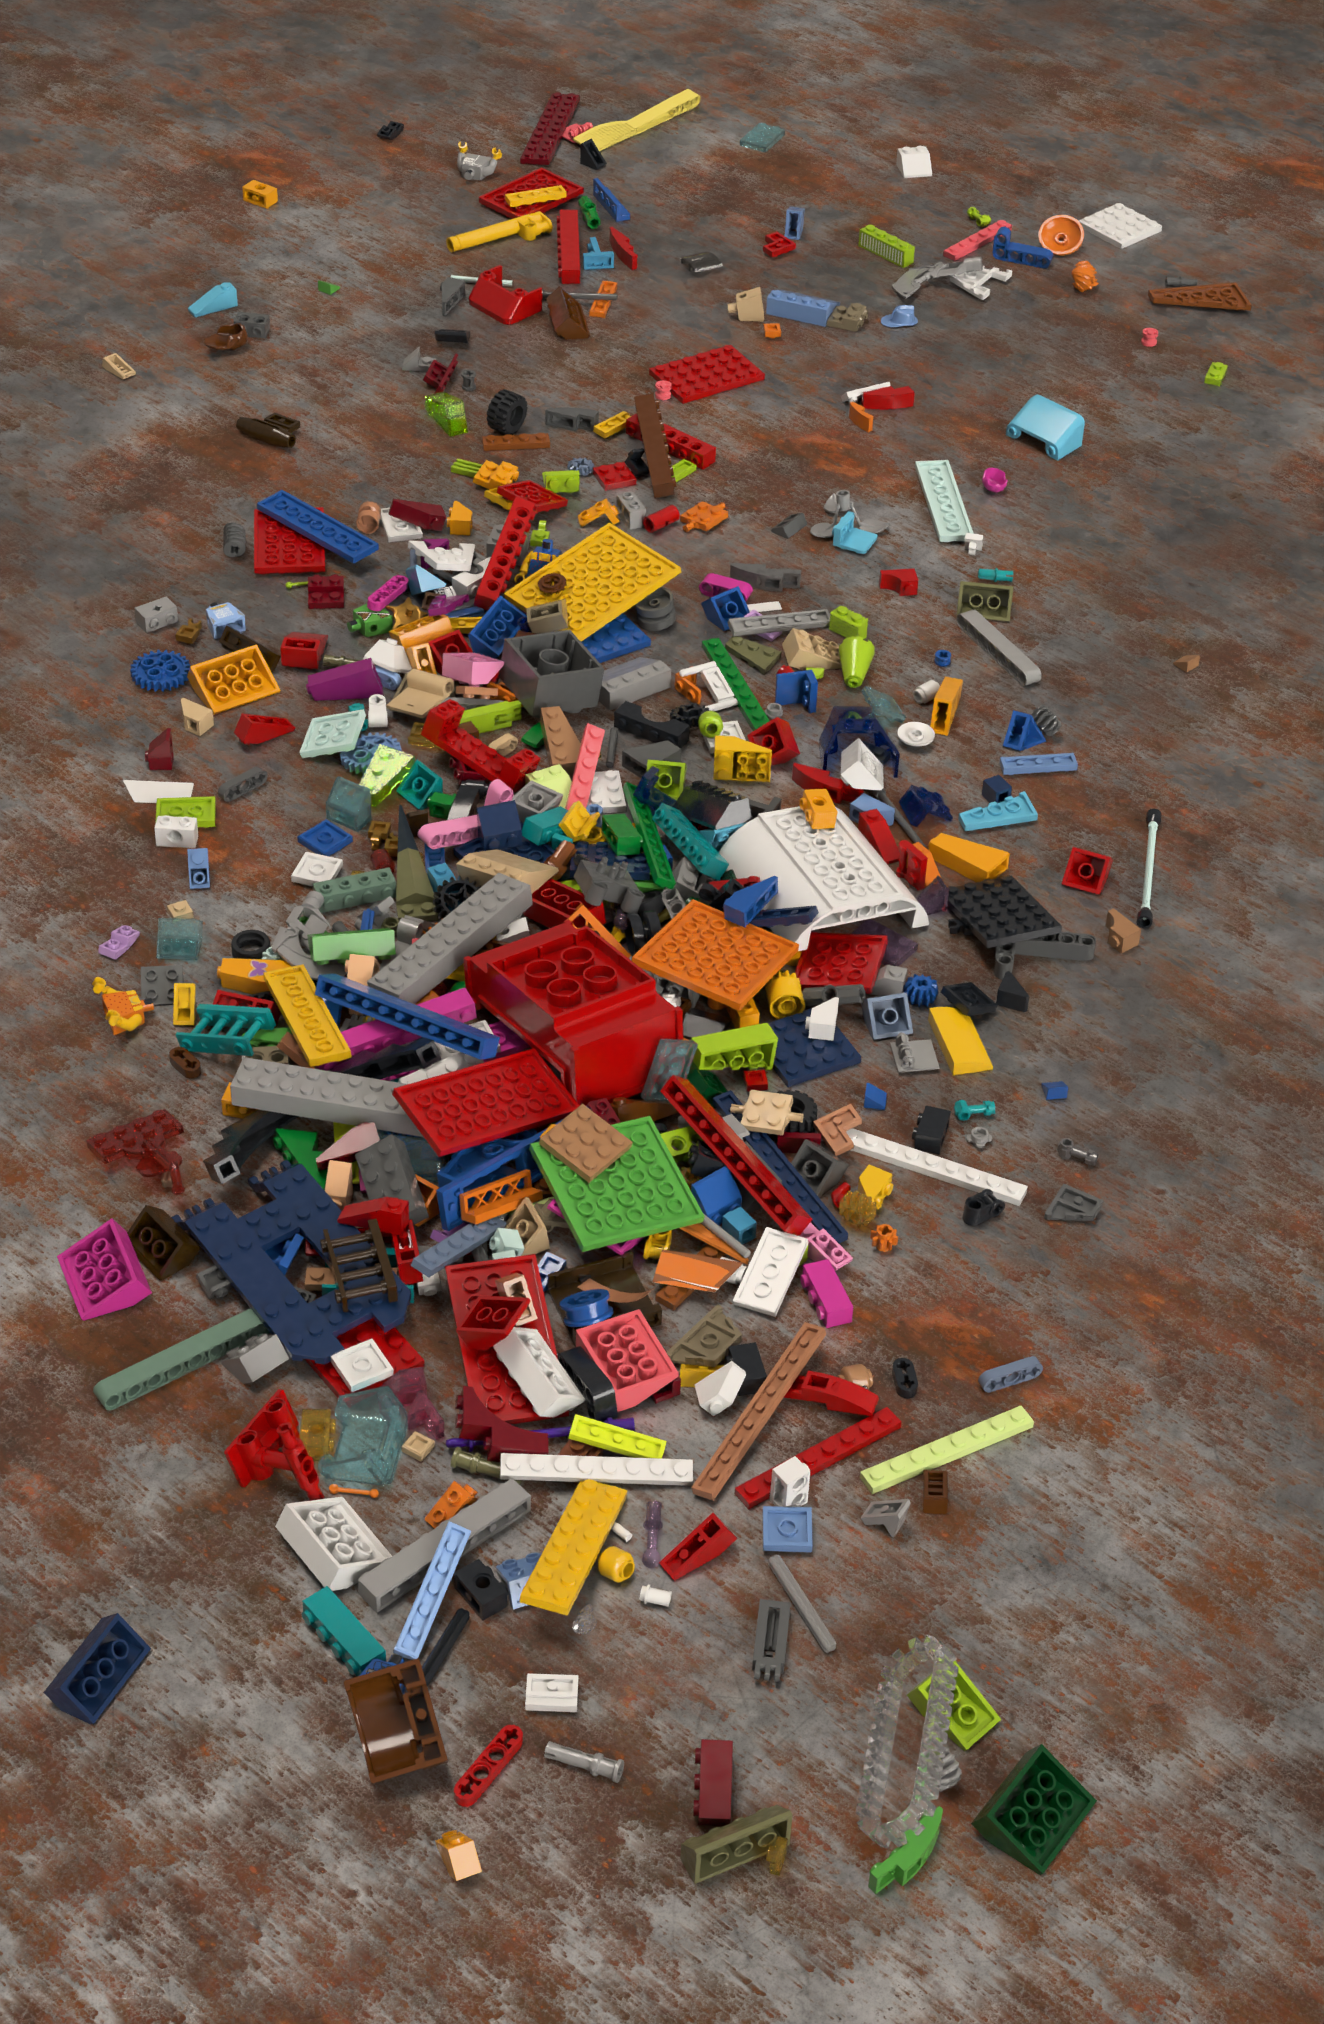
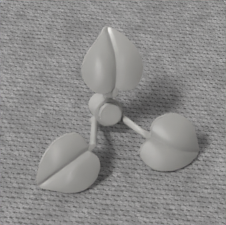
M840 490L836 494L833 493L824 505L826 512L835 513L833 523L815 524L811 528L810 534L822 538L833 537L832 530L836 525L838 512L852 509L853 513H855L854 516L861 530L875 534L889 527L890 523L874 519H866L861 522L854 508L853 501H850V492L848 490Z

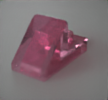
M422 1389L419 1390L407 1416L408 1430L424 1425L428 1433L431 1432L436 1440L444 1437V1420Z

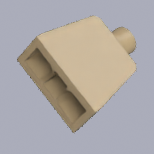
M757 287L737 293L736 303L728 304V312H738L740 321H764L761 288Z

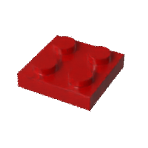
M616 462L615 464L601 465L593 468V475L605 491L636 485V478L625 462Z

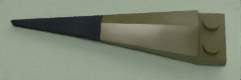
M400 805L396 887L397 918L400 921L401 918L407 915L427 922L439 921L438 913L434 912L433 899L435 898L433 897L432 886L403 807Z

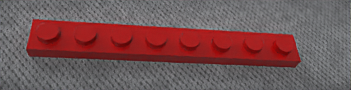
M885 1407L872 1416L855 1423L795 1456L808 1466L810 1476L900 1429L902 1422L888 1407ZM773 1468L735 1487L734 1494L748 1510L770 1498Z

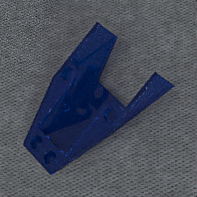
M834 706L819 738L821 769L827 770L828 754H834L838 751V734L868 733L874 735L875 746L885 745L889 747L886 750L891 751L893 776L898 778L900 753L871 706Z

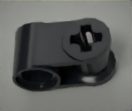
M985 1189L966 1199L962 1216L963 1221L971 1226L979 1225L990 1218L1000 1215L1005 1208V1203L1002 1200H998L993 1195L991 1189Z

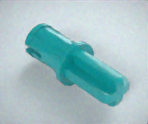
M980 568L978 570L979 579L994 580V582H997V580L1013 581V577H1006V575H1013V570H998V568H995V570Z

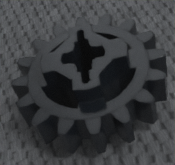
M697 703L680 705L671 710L670 720L675 719L690 725V728L699 727V717L704 712L710 710L708 707L705 708V705L699 706Z

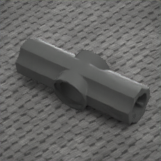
M862 984L827 985L825 987L804 988L802 993L805 1006L808 1007L818 1006L832 999V993L835 991V997L839 998L838 1006L842 1004L863 1003L865 999L864 986Z

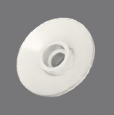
M921 722L905 723L899 727L897 733L898 738L903 743L911 746H925L930 744L935 738L934 730L929 725Z

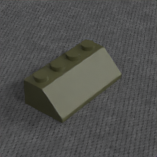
M778 1805L762 1808L753 1815L738 1818L731 1824L721 1828H713L704 1835L687 1839L681 1844L680 1859L694 1884L790 1845L793 1814L790 1810Z

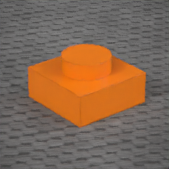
M779 323L764 324L765 337H781Z

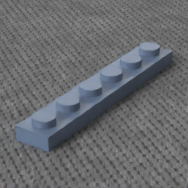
M498 1216L477 1225L470 1223L413 1258L411 1266L429 1278L444 1269L445 1266L450 1265L491 1239L497 1228H505L507 1223Z

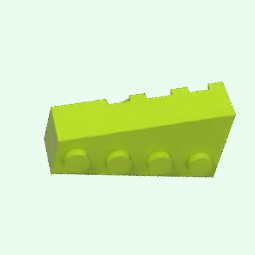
M768 1023L692 1037L689 1055L699 1070H723L724 1067H730L732 1070H739L740 1067H748L750 1070L764 1067L765 1070H772L778 1037Z

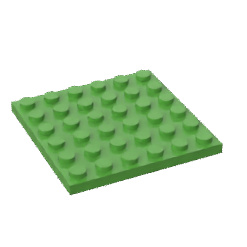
M651 1116L611 1125L633 1142L632 1147L590 1183L543 1148L539 1142L530 1144L529 1150L582 1252L704 1221L705 1216Z

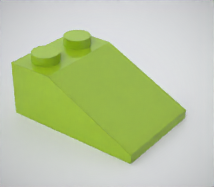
M953 1658L939 1666L907 1694L922 1716L964 1751L968 1750L1002 1720Z

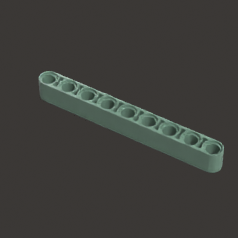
M250 1308L101 1380L95 1385L93 1393L106 1410H114L226 1355L227 1352L236 1347L241 1348L245 1346V1341L256 1335L259 1337L270 1332Z

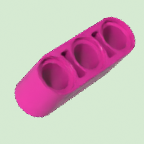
M714 573L707 574L699 585L700 592L709 597H714L739 586L745 602L753 592L752 586L747 582Z

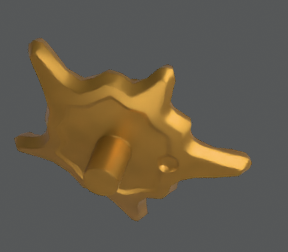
M407 597L405 602L399 606H385L387 610L393 612L395 623L391 630L428 616L426 612L421 611L418 606L411 603L410 597Z

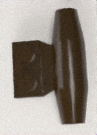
M277 413L264 418V421L240 417L236 423L238 430L253 439L273 446L292 448L296 443V437L291 433L301 428L300 421Z

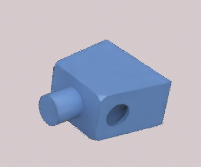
M789 207L787 209L785 237L788 239H800L803 231L805 208Z

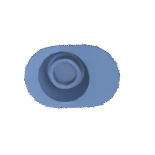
M913 305L896 306L892 314L886 315L881 319L883 326L891 328L912 326L918 323V319L914 316Z

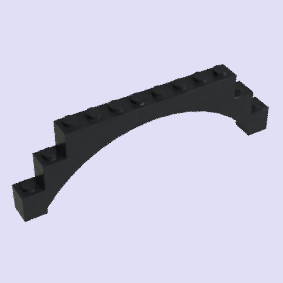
M421 1037L405 1047L393 1043L377 1053L363 1050L328 1071L383 1079L412 1070L425 1069L441 1060V1056L434 1040ZM258 1109L221 1130L223 1140L212 1145L215 1154L203 1160L211 1180L224 1184L241 1174L240 1169L248 1157L263 1142L276 1133V1128L281 1129L300 1116Z

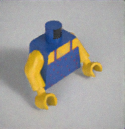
M543 539L542 547L538 546L534 551L528 553L520 567V574H517L514 578L515 582H517L519 577H522L524 580L525 575L529 577L562 555L561 550L553 549V540Z

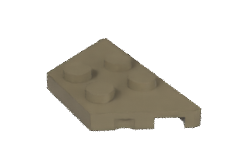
M717 1304L666 1353L672 1363L715 1367L728 1355L729 1346L739 1345L742 1342V1334L733 1325L730 1317L724 1315L721 1305Z

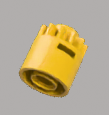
M788 970L785 973L778 971L765 986L772 1016L782 1019L802 1013L805 1008V1002L799 978L796 977V973L790 975Z

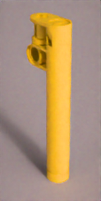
M538 211L448 237L446 245L452 253L514 234H518L524 240L533 241L542 232L551 233L553 226L551 220Z

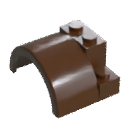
M419 1658L344 1681L371 1783H377L422 1768L425 1770L448 1763ZM399 1684H403L408 1692L402 1695ZM422 1746V1752L418 1753L417 1747Z

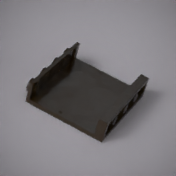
M633 1252L547 1274V1290L563 1323L566 1314L565 1310L560 1308V1302L570 1295L583 1291L578 1288L581 1285L578 1282L580 1277L591 1275L590 1279L620 1292H646L633 1267ZM648 1294L637 1301L629 1303L608 1301V1305L613 1308L614 1313L606 1320L640 1309L650 1327L662 1324V1308L659 1303L653 1305ZM565 1325L576 1348V1330L587 1326L568 1327Z

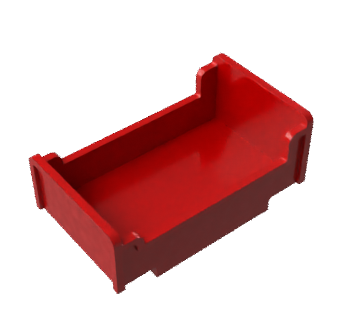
M568 919L558 926L481 954L463 958L465 988L473 999L476 1010L488 1009L561 1072V1083L579 1106L582 1104L587 1106L588 1102L607 1098L609 1103H612L615 1098H629L666 1083L672 1075L680 1077L684 1071L682 1009L679 1006L674 1007L660 996L656 991V981L653 977L588 926L576 929L573 927V922Z

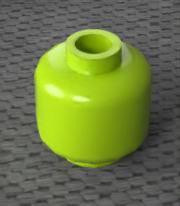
M706 711L699 717L698 725L702 735L707 738H715V736L721 734L723 722L717 712Z

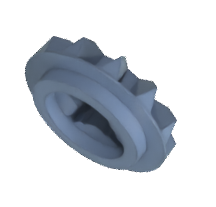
M580 457L579 459L573 458L567 465L568 470H579L580 476L592 473L594 468L592 460Z

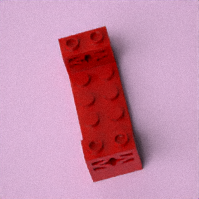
M449 699L429 710L420 735L491 782L500 779L513 792H516L525 786V775L536 771L540 757L535 755L533 751L525 748L510 758H505L497 753L495 749L482 743L480 739L471 736L466 730L459 728L458 726L465 708L460 706L458 702Z

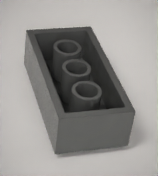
M391 1134L355 1154L369 1200L392 1197L409 1201V1220L412 1219L413 1225L429 1217L406 1145L403 1141Z

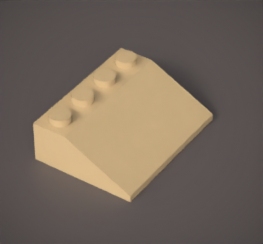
M498 849L469 853L456 863L458 874L462 880L465 881L466 877L469 878L470 883L476 880L475 887H482L495 875L501 873L529 884L531 894L559 871L557 867Z

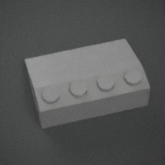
M639 657L604 670L599 701L610 711L620 707L625 701L634 702L671 688V669L661 660Z

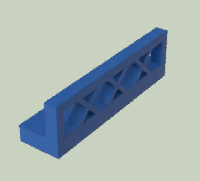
M598 178L593 179L594 197L616 222L630 220V213Z

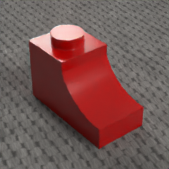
M914 568L880 570V589L893 590L899 593L900 596L917 595L919 580Z

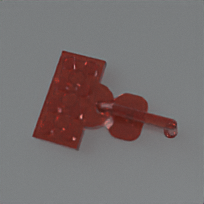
M166 1109L156 1110L151 1115L136 1118L131 1123L116 1126L111 1131L96 1134L93 1138L86 1140L87 1147L104 1164L124 1156L129 1159L140 1160L136 1166L139 1174L143 1177H154L169 1171L173 1185L172 1193L176 1195L184 1193L185 1188L179 1166L182 1164V1157L175 1151L164 1150L166 1140L184 1133L183 1125Z

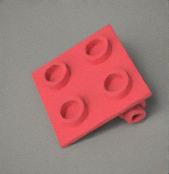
M587 122L583 125L573 124L568 126L562 138L576 143L573 141V138L593 128V125Z

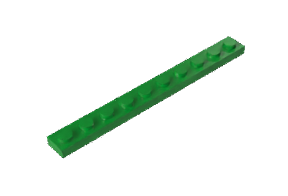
M711 638L702 641L704 652L711 662H716V667L720 669L731 688L734 698L738 701L737 706L752 731L769 722L770 720L720 639Z
M626 782L623 786V791L637 832L643 838L642 847L654 883L660 888L673 889L676 882L656 824L652 819L653 816L642 787Z

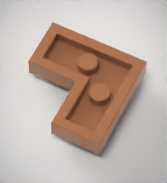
M456 686V694H463V698L490 699V696H498V688Z
M851 1104L813 1121L814 1128L818 1133H821V1138L835 1156L854 1148V1143L846 1131L862 1124V1119Z

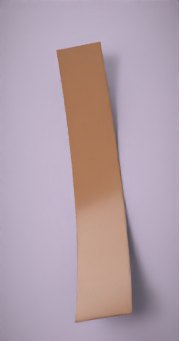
M590 1278L578 1286L583 1291L605 1289L609 1291L610 1295L607 1301L617 1303L637 1301L653 1290L642 1293L620 1292L603 1286Z

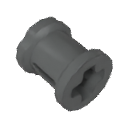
M473 370L462 371V389L465 391L475 390L474 378L476 377V372Z

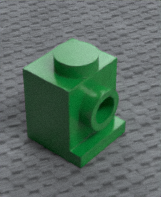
M434 792L427 801L430 816L447 820L456 794L448 795Z

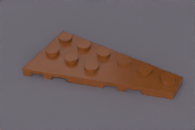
M1236 282L1148 290L1150 300L1156 304L1251 311L1252 308L1251 303Z

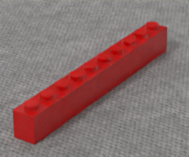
M672 1075L660 1092L784 1232L800 1236L813 1219L689 1080Z

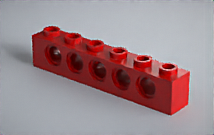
M636 413L626 419V434L642 441ZM663 423L664 431L662 433L665 432L667 442L664 444L668 443V454L681 460L690 461L702 470L715 462L716 447Z

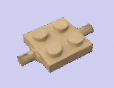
M751 1090L748 1101L744 1106L731 1104L730 1108L731 1113L743 1114L741 1124L748 1131L782 1136L789 1121L802 1123L804 1118L803 1113L791 1112L792 1095Z

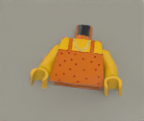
M96 977L92 983L94 993L100 994L102 992L105 1019L108 1020L114 1035L124 1031H133L136 1027L145 1023L144 1012L154 1010L152 999L139 1000L134 990L116 991L109 986L105 987L106 981L101 977Z

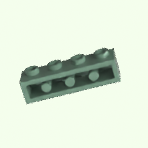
M389 867L312 883L313 891L321 893L324 897V903L319 909L321 913L381 901L389 896L392 898L396 897V880Z

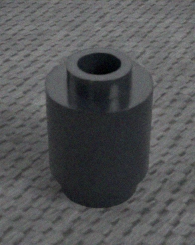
M467 779L461 782V785L479 788L480 799H484L487 795L489 784H486L485 780Z

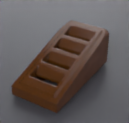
M923 1470V1513L947 1514L948 1472Z

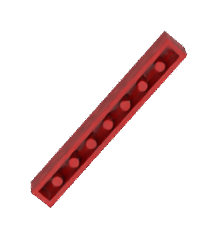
M560 210V216H557L558 278H561V284H580L578 210Z

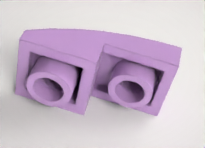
M123 925L111 932L110 940L99 945L98 953L112 959H117L133 945L140 932L132 929L130 926Z

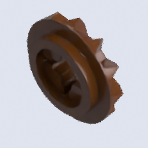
M557 573L547 574L538 581L539 590L544 592L545 595L548 593L551 595L553 593L559 594L567 586L566 578Z

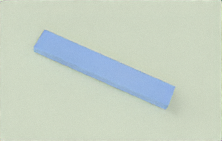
M450 1521L448 1522L393 1653L409 1660L419 1657L471 1530Z

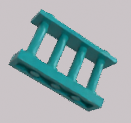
M199 1004L196 1008L200 1018L199 1023L191 1033L177 1032L175 1035L180 1047L186 1048L189 1052L253 1056L254 1052L250 1044L251 1039L259 1029L273 1030L276 1023L270 1008ZM206 1026H214L208 1034H201ZM224 1027H231L226 1035H218ZM241 1028H249L243 1037L236 1036Z

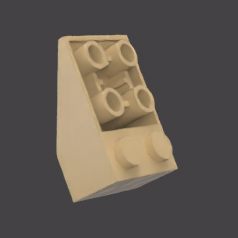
M792 628L782 643L789 666L805 671L806 667L824 668V670L842 668L839 645L833 641L829 642L820 636H813L804 630Z

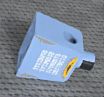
M214 602L206 609L207 625L214 640L221 638L226 625L239 632L246 631L245 615L231 603L227 602L218 605V603Z

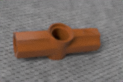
M563 840L554 853L544 861V864L558 868L559 871L551 877L556 881L567 870L566 865L577 851L575 845L571 842Z

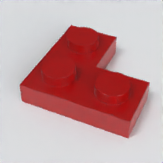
M777 231L765 235V241L769 244L763 246V252L770 257H777L796 249V243Z

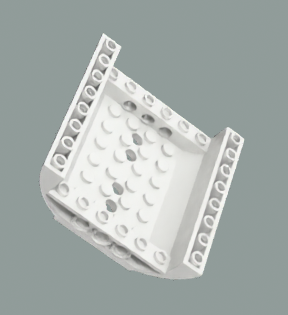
M800 806L759 813L758 817L747 822L731 835L719 851V854L729 863L726 871L731 878L741 879L757 876L760 877V881H763L772 876L778 877V893L762 910L817 906L819 913L809 924L775 925L770 928L774 934L799 944L798 951L807 950L811 930L896 913H899L911 928L929 925L927 913L922 905L849 817L838 808H836L838 813L835 828L812 829L809 822L806 821L805 814L800 809Z

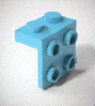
M848 511L844 517H841L839 523L833 527V546L847 549L857 554H865L877 540V534L854 528L855 513Z

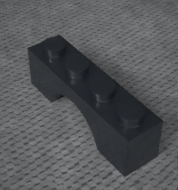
M625 701L614 711V727L654 743L670 741L679 748H682L689 741L690 725L675 719L667 722L648 720L642 715V706L629 701Z

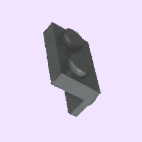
M216 1265L196 1275L209 1300L214 1297L219 1299L228 1294V1290L234 1288Z

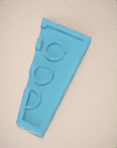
M1024 791L1019 793L1017 797H1006L1003 802L996 803L994 801L989 803L988 807H977L959 813L958 820L964 831H973L1036 821L1038 813Z

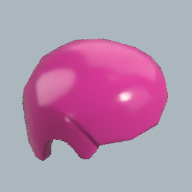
M987 468L982 477L983 486L988 491L995 493L1005 489L1008 482L1007 479L1005 480V472L997 468Z

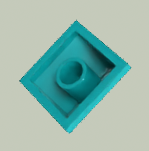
M417 759L396 791L419 810H424L428 808V798L434 792L443 793V779Z

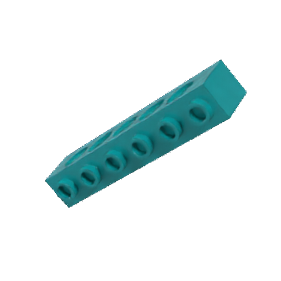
M661 803L652 818L654 822L702 874L719 881L729 863L680 810Z

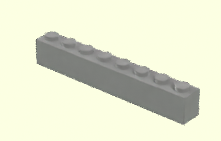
M513 1478L499 1484L496 1489L487 1495L481 1496L472 1505L461 1509L458 1514L449 1520L441 1522L438 1527L429 1533H424L418 1540L403 1547L394 1556L383 1560L380 1565L371 1571L363 1573L358 1578L359 1595L378 1613L423 1582L449 1521L471 1530L462 1552V1557L530 1512L531 1495Z

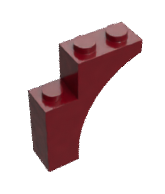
M463 1386L461 1395L456 1396L455 1409H459V1414L456 1415L455 1428H459V1438L484 1441L483 1450L487 1451V1461L500 1462L501 1453L548 1455V1433L521 1429L501 1420L483 1405L473 1387Z

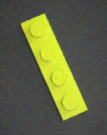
M575 1414L568 1437L571 1440L632 1458L662 1459L667 1442Z

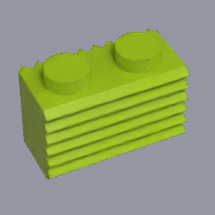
M839 606L831 611L830 630L846 638L852 636L863 637V640L867 638L868 618L862 617L861 614L854 613V611L848 610L844 606Z

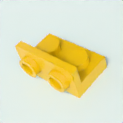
M577 801L572 804L559 823V826L567 837L573 839V842L579 839L582 841L590 835L589 831L597 825L600 813L596 812L590 815L582 803Z

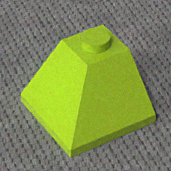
M648 760L644 789L646 798L677 801L685 787L686 763Z

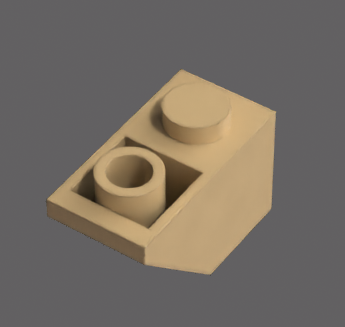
M185 698L181 699L185 730L198 736L203 735L214 725L213 710Z

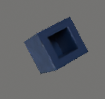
M1000 775L983 780L982 796L989 803L994 801L1000 803L1006 797L1011 796L1012 786Z

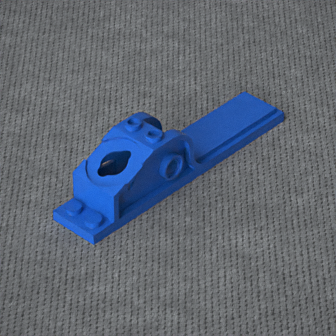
M545 1130L524 1140H509L503 1137L454 1152L451 1156L452 1159L437 1173L439 1189L436 1192L442 1229L450 1231L466 1222L461 1220L459 1194L525 1169L531 1171V1183L543 1178L529 1148L531 1143L540 1141V1136ZM515 1159L516 1169L502 1164ZM523 1178L520 1179L516 1186L518 1189L524 1187ZM507 1184L500 1191L501 1195H504L509 1188ZM490 1190L487 1191L486 1195L483 1198L485 1202L488 1201L490 1196L492 1195V1192ZM474 1197L468 1198V1208L472 1207L476 1200Z

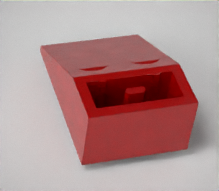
M291 632L285 636L280 648L282 666L318 669L328 635Z

